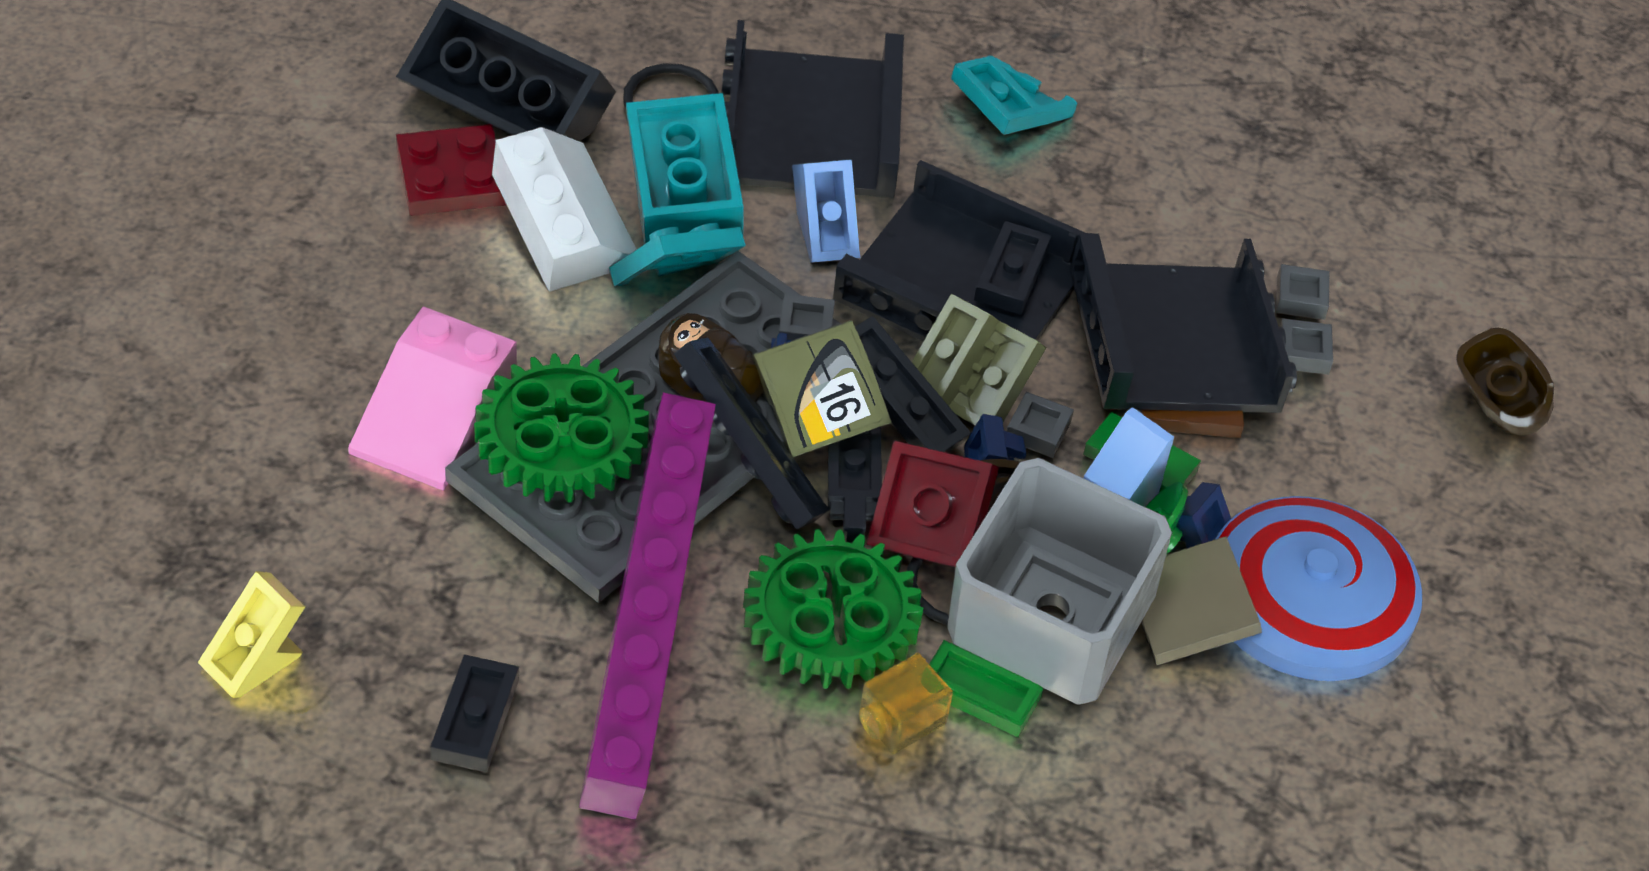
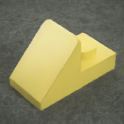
M256 571L198 663L232 698L242 697L301 656L302 650L287 635L305 609V606L270 572Z

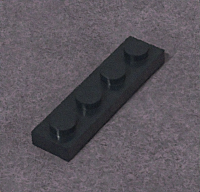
M709 337L689 341L677 350L674 356L681 364L679 370L682 378L692 390L700 392L707 402L716 404L713 417L714 424L725 435H731L743 452L741 454L743 465L753 477L761 479L773 495L771 502L777 514L785 522L792 523L797 530L815 522L830 511Z

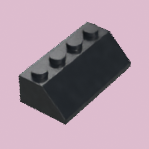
M441 0L396 76L400 81L512 136L543 127L571 139L581 141L594 132L616 93V90L600 70L453 0Z

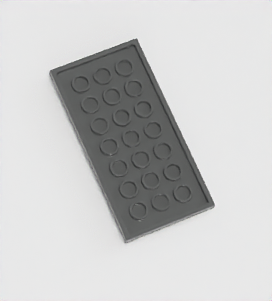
M737 251L583 365L587 367L592 361L599 359L600 372L603 374L610 369L618 368L619 383L632 380L634 382V395L643 394L644 410L649 411L648 448L643 449L641 465L631 464V477L629 479L615 475L614 490L610 491L601 484L595 485V498L590 499L582 489L575 490L573 502L569 503L565 499L563 491H555L553 498L549 502H545L543 489L536 488L533 493L525 497L523 496V482L519 481L506 488L504 486L503 472L493 475L489 473L488 460L479 458L478 443L445 467L446 482L595 601L601 602L623 584L652 431L662 394L664 392L682 396L660 376L659 341L662 331L672 319L682 314L696 313L732 333L746 349L755 354L771 348L772 338H776L779 334L784 294H800L747 256ZM833 318L832 327L841 324ZM763 390L762 395L754 403L785 446L773 407L768 404ZM714 422L711 428L694 526L754 478L743 465L741 460L743 452L731 435L727 436L722 433Z

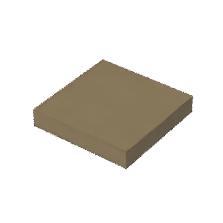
M1227 536L1166 555L1156 597L1141 621L1156 665L1262 633L1260 620Z

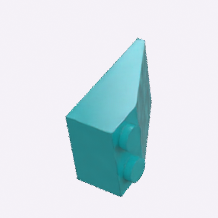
M723 93L626 103L644 245L650 241L649 235L651 233L668 227H678L680 233H686L704 224L718 223L720 229L741 227L743 234L744 205Z

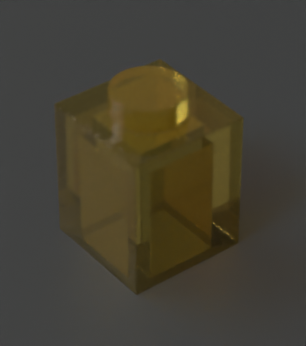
M918 652L864 683L859 711L860 720L864 729L872 738L880 739L889 751L895 754L947 724L953 691Z

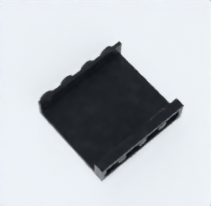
M738 20L736 39L727 38L724 66H732L733 70H723L721 93H723L724 98H730V102H725L740 185L794 189L792 165L852 160L855 195L895 198L900 157L904 34L885 33L882 61L746 49L747 31H744L745 20Z
M920 160L916 168L912 194L861 259L846 253L837 264L833 300L869 317L874 316L877 321L924 341L950 295L953 294L1038 341L1074 289L1070 267L1079 234L1085 232ZM1005 221L1052 235L1049 250L1021 315L974 300L976 286Z
M1079 234L1070 272L1103 409H1131L1133 407L1136 410L1282 412L1288 392H1292L1293 388L1296 387L1297 370L1295 364L1289 362L1285 349V330L1283 327L1278 326L1274 314L1275 299L1273 294L1267 291L1264 282V264L1261 259H1257L1251 239L1243 240L1235 268L1109 264L1106 263L1099 234Z

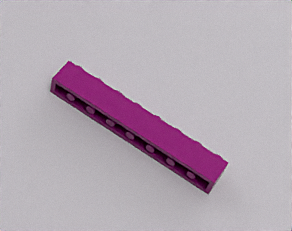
M664 392L662 394L652 431L578 808L636 820L647 786L716 404Z

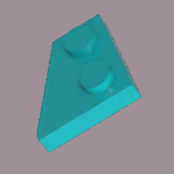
M992 55L956 63L951 75L952 81L1003 135L1073 118L1078 104L1068 95L1062 100L1057 101L1039 91L1041 81L1028 74L1014 70L1009 64Z
M708 223L686 233H680L678 227H668L651 233L648 243L609 267L614 286L629 284L630 280L646 270L657 269L659 277L689 268L718 263L746 245L741 227L720 229L718 223Z

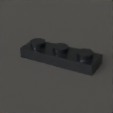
M874 316L855 326L879 385L891 424L906 442L911 445L949 453L964 443L971 432Z

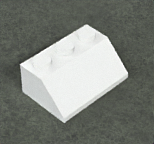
M543 127L496 140L492 176L549 292L609 274V267L637 250L582 142Z

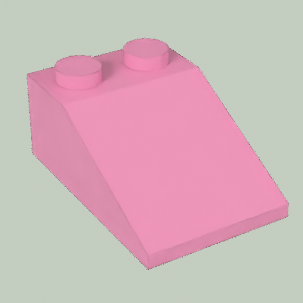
M423 306L397 341L348 447L349 454L444 491L449 484L446 482L445 467L476 444L474 422H476L475 408L476 405L482 404V391L484 389L494 390V377L496 375L511 380V365H517L516 341Z

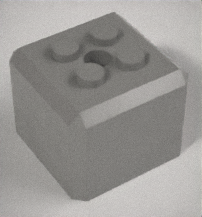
M1035 458L1020 462L956 563L947 626L953 644L1022 676L1077 705L1097 700L1156 597L1172 535L1166 517L1043 459ZM1045 605L1057 606L1064 611L1066 618L1060 620L1039 608Z

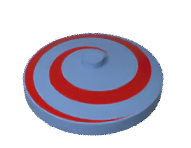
M1303 496L1280 497L1256 503L1242 510L1225 524L1216 539L1227 536L1261 623L1262 633L1234 641V643L1264 665L1303 679L1317 681L1350 680L1371 674L1385 667L1409 643L1422 609V586L1419 574L1410 555L1395 536L1364 513L1349 506L1321 498Z

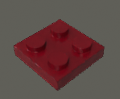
M492 125L396 134L397 153L409 216L507 206L492 176L496 142Z
M894 441L866 545L874 547L879 543L885 544L884 550L956 568V563L987 515L999 467L992 463Z

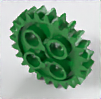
M553 353L550 358V365L544 366L536 357H531L530 370L527 371L515 364L511 365V380L496 375L494 377V390L484 389L482 391V404L476 405L475 442L478 443L479 458L488 460L489 473L493 475L503 472L504 486L506 488L519 481L523 482V496L525 497L533 493L536 488L543 489L545 502H549L553 498L555 491H563L564 497L569 503L573 502L575 490L582 489L590 499L595 498V485L601 484L610 491L614 490L615 475L629 479L631 477V464L641 465L643 449L648 448L649 411L644 410L643 394L634 395V382L632 380L619 383L618 368L615 367L604 374L601 373L599 359H595L587 367L580 366L579 354H574L569 364H561L557 353Z
M820 529L815 530L813 542L807 543L799 534L793 535L791 550L777 542L774 544L773 558L764 555L759 557L758 571H750L748 588L744 590V627L751 628V645L764 644L762 654L764 661L780 657L779 673L782 675L788 673L794 667L800 669V683L805 684L813 674L820 675L823 689H828L832 677H840L846 689H850L853 675L859 674L868 684L874 682L876 667L890 675L893 673L895 659L906 661L909 646L916 645L923 614V607L919 606L922 591L919 588L912 587L914 572H900L902 557L898 555L885 560L883 558L885 544L879 543L869 550L864 548L865 535L860 534L853 543L845 542L843 530L839 529L835 533L833 541H826ZM823 571L828 572L830 575L832 601L830 598H826L827 580ZM834 615L840 618L838 633L843 645H839L836 642Z

